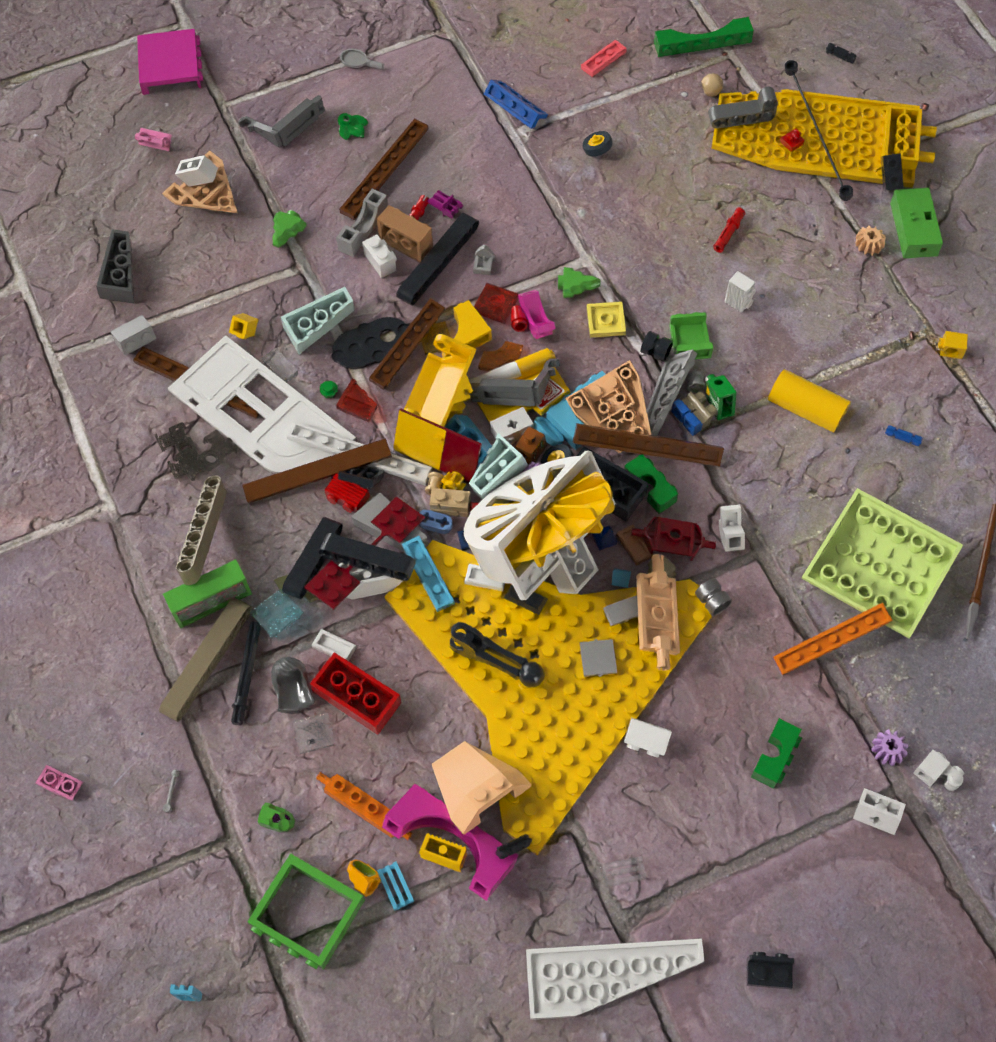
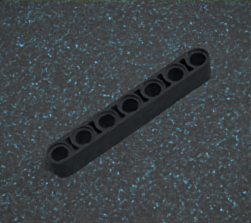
M462 213L397 290L396 297L413 306L475 233L479 226V220L466 213Z

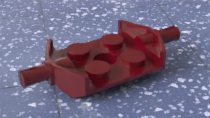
M655 516L644 529L632 527L631 536L644 538L650 554L653 551L689 556L691 557L690 561H692L701 548L714 550L716 548V541L705 540L701 527L693 522ZM676 532L680 537L673 538L670 533Z

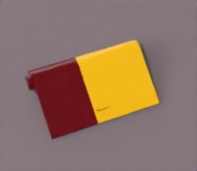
M401 408L398 414L393 450L446 474L448 472H458L463 476L464 482L469 484L478 469L482 444Z

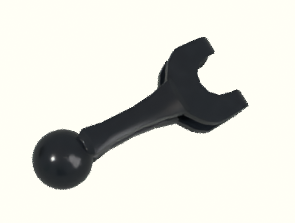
M458 622L453 625L450 648L463 657L475 659V661L493 666L507 673L515 680L520 679L521 683L526 687L534 688L543 682L545 672L539 663L528 662L527 658L502 648L488 637L483 636L476 628L466 623ZM458 629H463L466 632V634L462 632L456 633V631ZM485 651L494 653L514 663L515 665L519 666L520 669L512 667L498 660L497 658L493 657Z

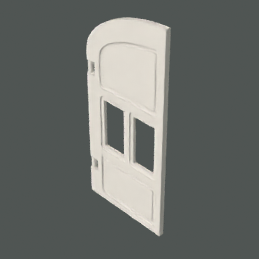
M226 335L168 387V391L193 409L195 413L247 455L256 460L263 468L275 474L332 456V454L288 440L287 434L294 421L352 441L356 440L354 435ZM258 374L288 396L274 411L244 388ZM234 396H238L265 418L251 433L221 410ZM193 399L198 403V405L195 406L190 401ZM259 452L264 458L260 459L256 453Z

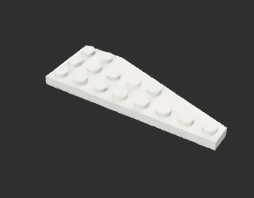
M702 939L526 949L530 1020L576 1017L704 963Z

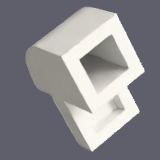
M740 505L720 507L719 531L725 552L745 550V532L741 526Z

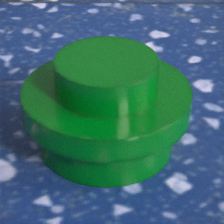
M325 381L320 385V393L325 398H333L338 392V386L333 381Z

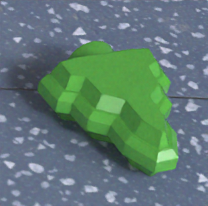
M289 210L287 213L279 211L275 214L273 219L275 223L273 226L275 231L273 246L279 248L289 238L295 237L298 232H303L307 223L300 218L298 213Z
M564 267L563 275H558V290H563L564 298L573 297L575 294H582L584 290H593L601 285L599 278L584 275L581 271H574L573 268Z

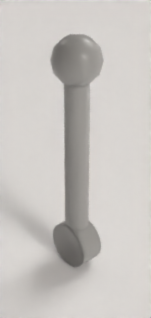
M176 769L171 772L172 781L166 804L163 805V811L166 813L172 810L170 803L176 778L179 776V771Z

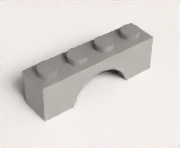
M371 189L363 200L362 210L356 222L350 227L345 225L336 237L339 251L354 257L362 246V242L367 239L377 225V218L388 207L386 194Z

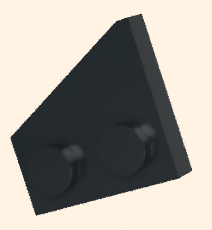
M367 466L350 469V473L343 471L338 473L339 480L359 484L360 487L365 489L373 488L384 477V470Z

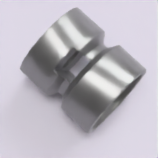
M715 578L706 581L695 591L698 599L702 603H706L705 608L712 616L721 613L732 603L729 595L725 591H721V585Z

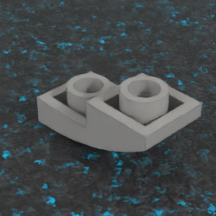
M637 596L621 600L603 608L610 626L622 624L638 617Z

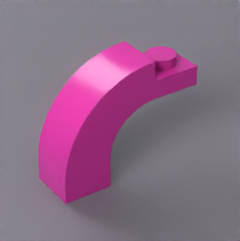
M532 290L518 294L521 308L528 320V328L533 337L539 339L552 335V330L556 329L555 324L547 318L539 292Z

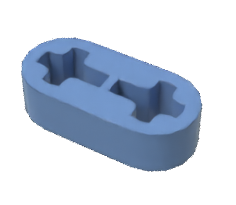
M431 510L419 512L425 518L426 516L429 517V520L426 522L422 521L419 524L421 528L441 534H447L452 530L453 522L450 516ZM444 521H446L447 525L441 527V524H443Z

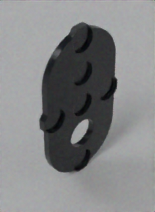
M383 317L369 323L359 324L357 328L341 334L335 340L331 357L334 362L347 369H361L374 363H381L408 328L409 324L395 317ZM385 331H392L396 336L394 340L384 342L381 340L380 335Z

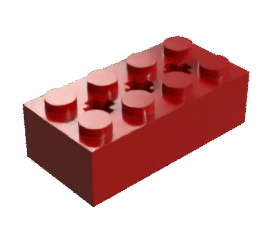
M335 652L310 683L313 693L377 735L402 703L400 694Z

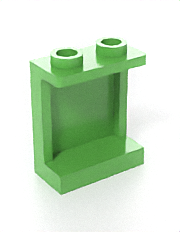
M706 312L671 315L669 327L671 339L673 340L674 355L693 349L697 353L695 360L712 357L713 344L709 341Z

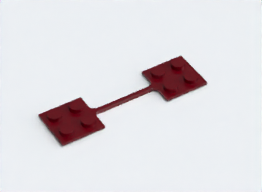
M395 497L371 521L373 525L382 531L381 535L371 545L376 546L385 536H390L398 543H401L425 519V516L398 497ZM330 561L304 588L334 610L361 582L350 574V571L354 568L353 566L349 565L347 568H341L333 561Z

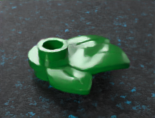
M348 113L339 115L337 120L340 126L339 134L344 140H348L351 135L364 138L365 130L363 126L368 125L365 117L361 115L351 116Z

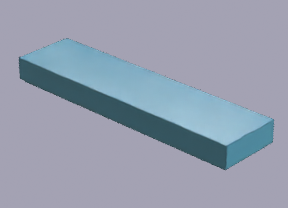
M420 536L402 543L406 555L416 560L414 570L436 611L439 612L455 604Z

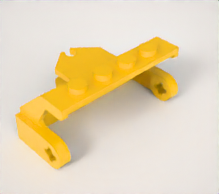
M438 334L433 342L434 346L451 356L441 358L428 353L404 410L444 427L447 419L452 418L455 414H462L463 409L466 407L464 401L469 400L470 394L473 392L466 374L477 349L449 336Z

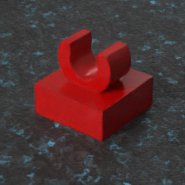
M795 128L782 136L780 142L792 152L804 145L805 139L800 136L801 132Z

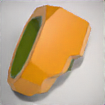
M360 860L350 861L347 872L349 873L350 881L354 884V888L365 897L372 895L381 880L378 872Z

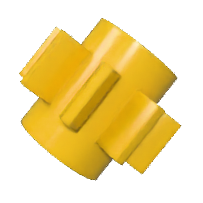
M448 472L441 480L444 484L443 489L462 491L466 484L462 483L464 481L463 476L458 472Z

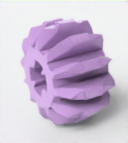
M889 729L884 734L879 732L877 738H874L872 741L875 745L872 747V752L877 753L875 759H883L882 765L888 761L891 766H894L895 762L901 763L903 757H906L908 754L906 751L908 744L902 743L905 740V736L897 737L898 731H895L893 735Z

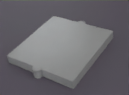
M595 639L594 641L580 642L584 677L597 675L602 677L607 674H617L613 639L599 641Z

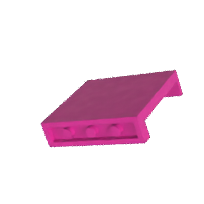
M195 29L137 35L139 84L143 95L149 94L150 86L197 81L198 88H201L203 74L200 71L202 69V61L199 57H202L201 49L198 47V45H201L200 36L196 35Z

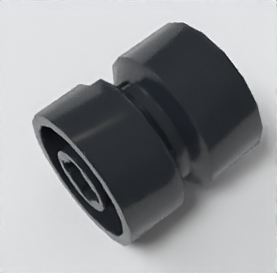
M649 331L643 340L640 352L648 356L654 355L655 359L665 362L672 349L673 340L666 337L660 338L659 334Z

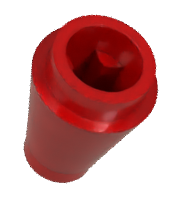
M515 305L511 308V327L517 332H522L526 330L528 320L521 306Z

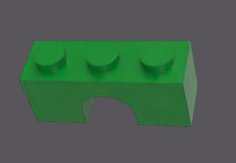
M641 454L624 465L626 471L654 487V489L648 492L647 502L658 514L677 502L678 491L676 487L667 482L665 475L654 467L651 459Z
M779 718L768 740V743L777 747L779 756L769 757L761 754L751 778L773 789L776 783L781 784L786 774L783 772L784 766H790L794 757L791 754L793 747L798 748L802 737L799 736L802 729Z

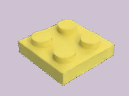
M622 302L587 304L590 338L626 335Z

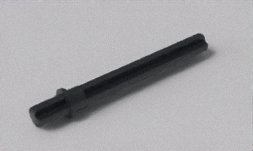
M252 621L249 625L235 702L232 704L233 714L231 722L233 725L240 726L243 724L245 710L248 709V693L261 629L259 622Z

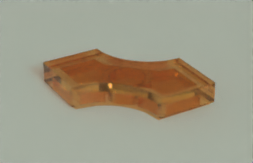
M505 341L503 346L497 350L483 351L478 369L489 372L504 364L520 359L523 345Z

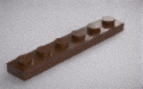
M430 298L371 374L369 381L384 390L443 314L445 307Z

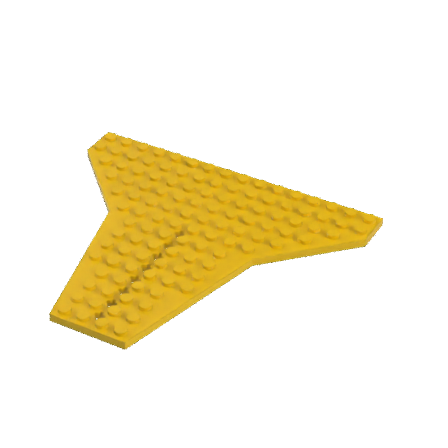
M432 540L426 549L453 598H459L458 601L460 603H455L437 612L414 569L410 579L402 581L395 589L389 591L385 595V600L486 717L492 756L519 770L531 783V787L516 798L510 792L499 800L503 831L513 839L527 834L532 839L527 849L538 856L592 779L623 740L631 717L639 718L658 689L713 616L705 608L706 603H702L695 595V591L700 585L690 579L676 581L680 653L677 655L669 654V670L662 671V667L661 670H658L657 653L640 650L638 617L622 624L610 626L603 610L608 605L637 596V587L580 595L559 593L556 585L543 581L534 592L548 598L540 615H537L504 599L512 583H505L503 591L465 584L468 565L479 566L475 556ZM473 608L475 614L467 615V609ZM490 619L491 625L483 626L482 620ZM458 622L466 623L476 628L483 636L488 637L502 648L527 658L528 662L539 663L545 672L543 682L534 688L526 687L521 683L520 679L515 680L507 673L493 666L475 661V659L463 657L450 648L453 625ZM458 629L456 631V633L462 632L466 634V632L463 629ZM506 630L507 636L505 637L502 635L501 637H499L498 631ZM598 639V641L613 639L617 674H607L599 677V675L584 677L580 642H589ZM522 641L523 647L518 646L515 648L514 642ZM485 651L493 657L497 658L498 660L512 667L520 669V667L515 665L514 663L494 653ZM531 652H538V659L530 658Z

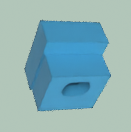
M614 568L611 585L628 588L631 571Z

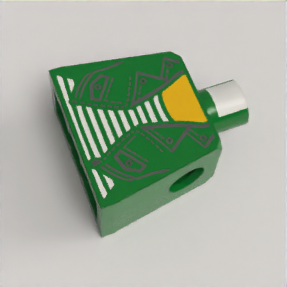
M714 374L708 375L705 378L707 383L706 398L709 404H713L717 409L716 419L721 420L735 415L736 390L724 375L718 377Z

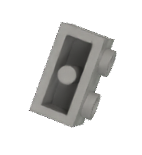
M142 315L110 331L115 344L124 355L132 353L157 339L152 326Z

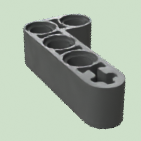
M764 87L759 92L758 100L712 106L708 110L711 126L713 128H725L771 121L776 115L778 101L772 87Z

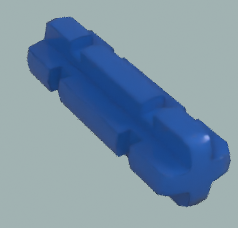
M890 425L887 426L886 435L895 436L896 439L907 443L911 442L916 446L921 445L923 440L921 436H914L913 433L899 428L895 429L896 427Z

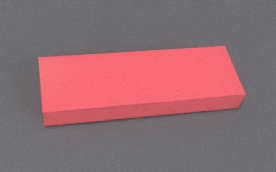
M614 40L582 63L581 69L593 77L625 54L627 48L617 40Z

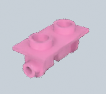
M140 128V132L135 134V139L138 140L139 145L170 151L172 135Z

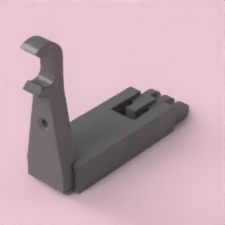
M318 95L312 100L306 98L273 127L257 122L248 116L242 117L239 120V125L243 127L245 124H250L248 125L249 132L256 131L275 146L285 147L314 123L325 111L322 97Z
M559 359L547 360L535 380L482 379L480 383H470L473 392L470 394L471 401L482 402L488 405L535 406L536 403H541L550 376L556 375L555 368L553 367L560 366Z

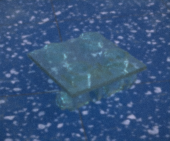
M280 589L252 610L250 614L267 631L266 633L272 639L273 637L276 638L283 629L286 630L287 626L290 627L291 623L301 619L300 616L304 612Z

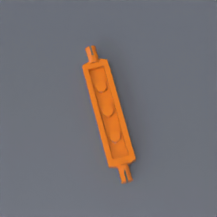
M322 772L317 775L316 780L325 784L324 793L389 837H394V835L382 828L385 815L391 809L338 774L332 778H329ZM408 832L402 837L408 841L413 833Z

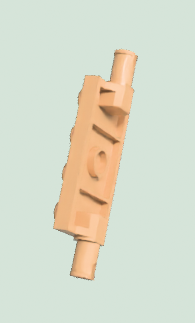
M655 554L651 557L652 572L649 574L639 573L636 576L640 650L657 653V669L661 670L662 667V671L670 669L669 654L677 655L680 653L676 579L669 578L666 571H664V556Z

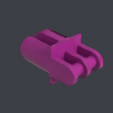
M440 190L428 200L430 205L442 212L443 217L446 215L451 219L454 217V214L459 212V209L464 207L460 201L454 198L453 194L448 196Z

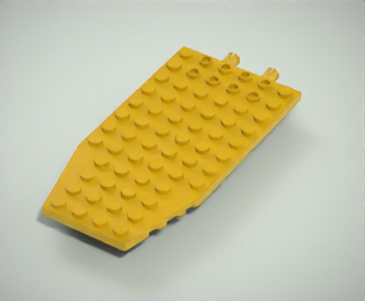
M783 89L781 92H775L778 105L776 115L771 121L714 128L711 149L775 170L837 178L800 91ZM751 91L748 94H742L741 92L720 93L718 105L758 100L759 93L756 91ZM802 91L841 179L883 184L880 157L901 153L903 186L913 188L918 162L933 164L935 152L920 151V136L935 138L937 127L922 125V109H920V106ZM796 128L801 132L800 136L805 141L804 145L790 152L780 142V139Z

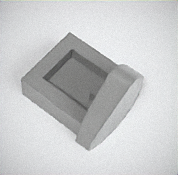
M482 245L474 255L473 274L491 275L495 255L487 245Z

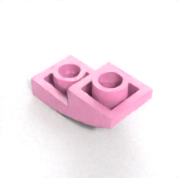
M48 765L45 766L36 781V785L70 801H73L83 784L82 781Z

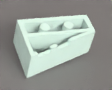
M498 433L495 443L487 451V457L482 464L480 463L469 485L483 500L492 490L519 475L528 464L523 455Z

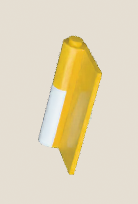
M545 348L474 377L469 382L480 383L482 379L531 380L542 371L547 360L556 359L552 350ZM555 368L556 375L550 377L570 394V389ZM477 402L489 424L490 421L521 407H524L526 412L532 410L530 406L488 405Z

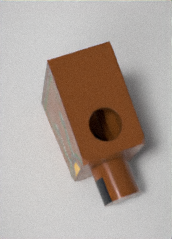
M528 427L516 444L515 449L523 457L526 454L527 458L525 460L528 465L531 462L536 463L547 446L545 435Z

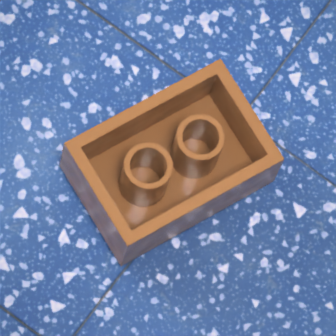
M388 205L377 218L380 239H384L387 245L419 263L433 248L432 228L425 223L419 222L413 216H408L400 209Z

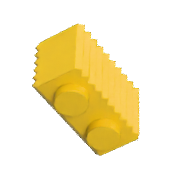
M429 833L426 834L419 851L421 858L461 872L467 857L465 846H458L457 843H450L449 840H442L441 837H434L433 834L430 835Z

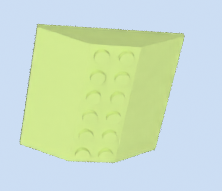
M857 488L806 569L802 579L861 612L883 603L893 620L886 624V626L910 639L963 544Z

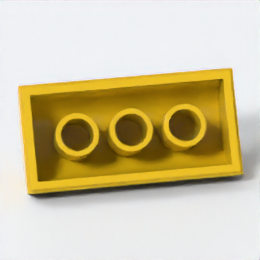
M786 369L782 370L768 396V401L833 433L851 405L850 400Z

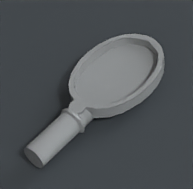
M346 49L340 54L341 62L347 67L361 68L368 66L381 70L384 69V63L367 59L366 54L361 50Z

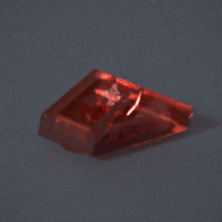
M352 378L336 404V409L370 422L377 410V404L372 398L368 397L367 392L361 389L357 381Z

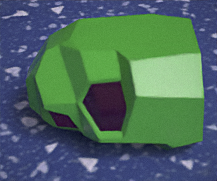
M265 802L258 817V824L281 833L292 829L295 825V819L289 811Z

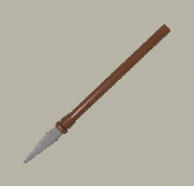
M992 504L974 591L969 600L970 607L968 610L966 639H969L978 616V608L981 606L982 588L996 528V504Z

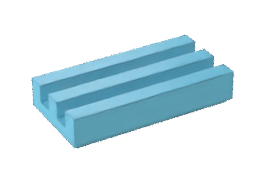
M397 861L390 866L387 865L385 868L377 870L394 911L414 902ZM395 869L408 897L405 901L391 870ZM385 873H388L399 898V904H396L383 875Z
M171 984L170 993L177 999L182 1001H201L202 992L196 987L189 986L187 988L185 985L178 987Z

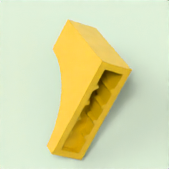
M469 300L459 303L454 307V318L458 324L455 340L475 349L492 340L491 328ZM442 351V358L451 356Z

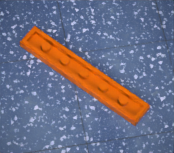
M881 603L773 658L781 674L784 675L893 620L884 604Z

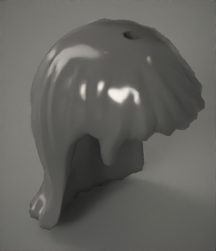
M283 657L277 660L271 670V680L278 698V712L287 714L311 707L315 699L309 690L304 664L292 657Z

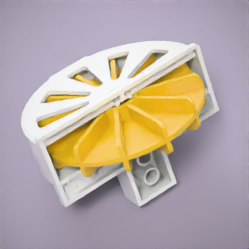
M584 451L581 456L557 459L538 465L492 490L470 512L471 514L464 527V537L483 573L494 581L512 583L520 600H527L549 575H551L559 593L577 594L598 571L583 538L588 533H600L603 530L600 520L606 514L614 511L616 503L612 497V490L604 480L592 452Z

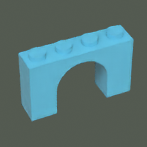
M601 371L597 375H592L585 384H580L573 393L606 374ZM567 394L558 404L552 405L546 413V419L577 450L582 445L573 443L576 423H583L575 416L565 399L570 396Z

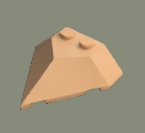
M211 151L207 152L205 156L218 167L213 182L191 187L185 183L179 186L174 182L162 193L175 205L237 213L223 161Z

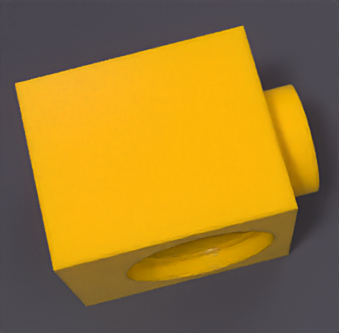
M945 331L943 338L940 337L938 342L940 356L962 359L967 350L968 334Z

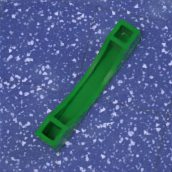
M749 17L733 19L721 29L703 34H687L666 29L655 31L654 46L658 57L752 43L754 30Z

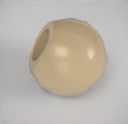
M707 74L701 81L706 96H717L723 89V80L718 74Z

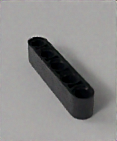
M327 517L322 518L284 581L283 593L300 600L305 596L308 590L304 587L318 574L326 560L318 552L325 535L332 533L340 536L343 523Z
M332 533L325 535L318 551L326 559L402 581L410 579L416 564V560L411 556Z

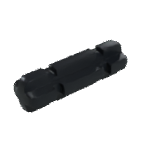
M833 43L827 45V53H834V56L842 60L847 59V62L851 64L855 62L856 54L849 53L848 50L839 46L835 47L836 45Z
M524 834L505 843V845L497 847L495 854L499 859H504L529 847L532 839L527 834Z

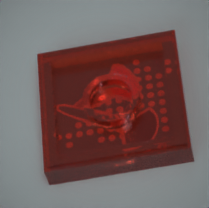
M486 283L474 307L481 316L505 324L511 314V308L515 306L518 300V293Z

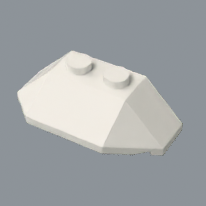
M340 563L338 566L347 568L349 565ZM354 567L350 574L361 583L346 598L353 600L387 593L395 589L402 580Z

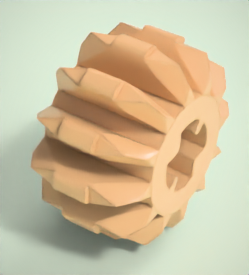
M862 227L856 235L855 246L858 247L859 251H864V255L870 253L871 256L874 253L879 254L885 246L886 235L883 234L882 230H877V227Z

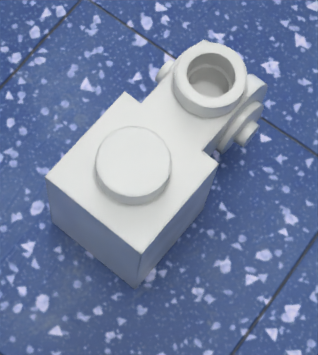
M932 750L913 774L929 787L938 778H943L945 788L949 791H954L962 785L964 772L958 766L952 767L942 753Z

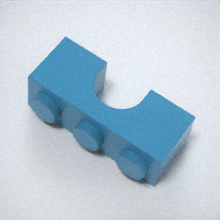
M455 414L446 424L445 428L482 444L478 468L480 463L484 462L487 457V451L489 448H492V445L468 416Z

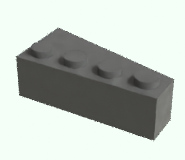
M111 230L96 286L100 299L134 303L132 244L128 231Z

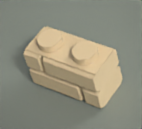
M432 488L429 504L430 510L449 516L460 515V517H469L470 491Z

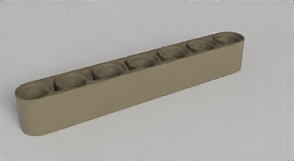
M216 475L208 477L204 482L176 565V569L185 585H193L200 579L227 495L221 478Z
M235 597L229 601L161 703L160 713L177 722L183 718L250 616L252 606Z

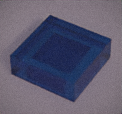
M610 525L604 527L600 533H592L599 551L617 545V539Z

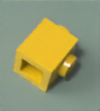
M245 313L233 315L229 333L236 335L240 339L252 337L255 335L258 319Z

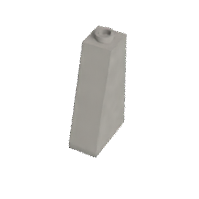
M381 493L377 494L352 515L354 526L378 538L382 531L373 525L371 521L390 501ZM417 527L401 543H398L390 536H385L382 541L403 552L405 551L402 543L417 536H420L425 547L428 545L427 536Z

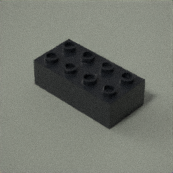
M583 446L577 456H581L584 451L592 452L604 480L612 490V497L616 503L612 514L627 522L646 496L648 483Z

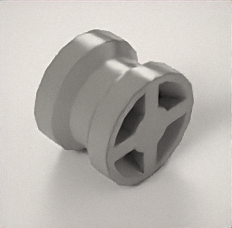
M701 371L688 373L687 381L689 383L687 384V390L692 393L704 391L705 383L703 381L705 380V374Z

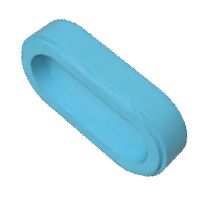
M544 417L535 418L533 422L534 429L545 435L548 444L554 446L563 442V435L549 420Z

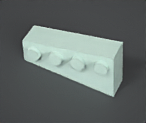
M343 287L281 316L283 328L297 353L300 355L354 311L353 300L347 289Z

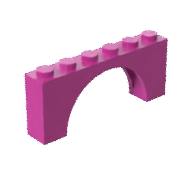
M414 784L385 815L382 828L398 839L414 829L424 827L443 829L459 837L469 847L476 865V872L469 889L486 901L513 869L519 856L515 853L504 859H499L495 851L497 847L503 844L478 826L463 835L451 821L446 804L417 784Z

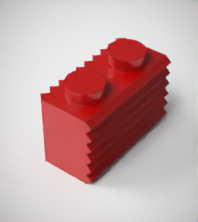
M338 473L335 474L325 488L327 500L332 504H340L349 513H356L370 498L369 489L362 488L359 484L339 480Z

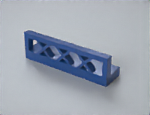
M491 79L484 92L485 96L531 129L535 128L539 118L546 119L548 116L546 112L501 80Z

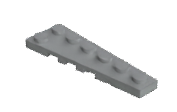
M693 349L666 357L647 408L653 436L658 435L689 370L695 364L694 360L697 353Z

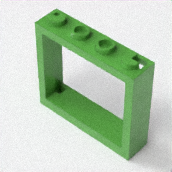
M290 853L247 922L252 926L250 930L258 936L267 935L270 937L269 942L280 948L282 944L288 948L287 953L298 959L299 956L307 959L305 963L314 969L320 967L324 970L365 902V898L360 893ZM292 868L351 902L319 957L259 921Z

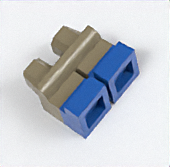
M690 392L684 399H677L672 404L671 412L683 423V426L692 436L710 425L711 419L717 414V409L713 404L706 408L702 405L706 402V397L702 392L694 395Z

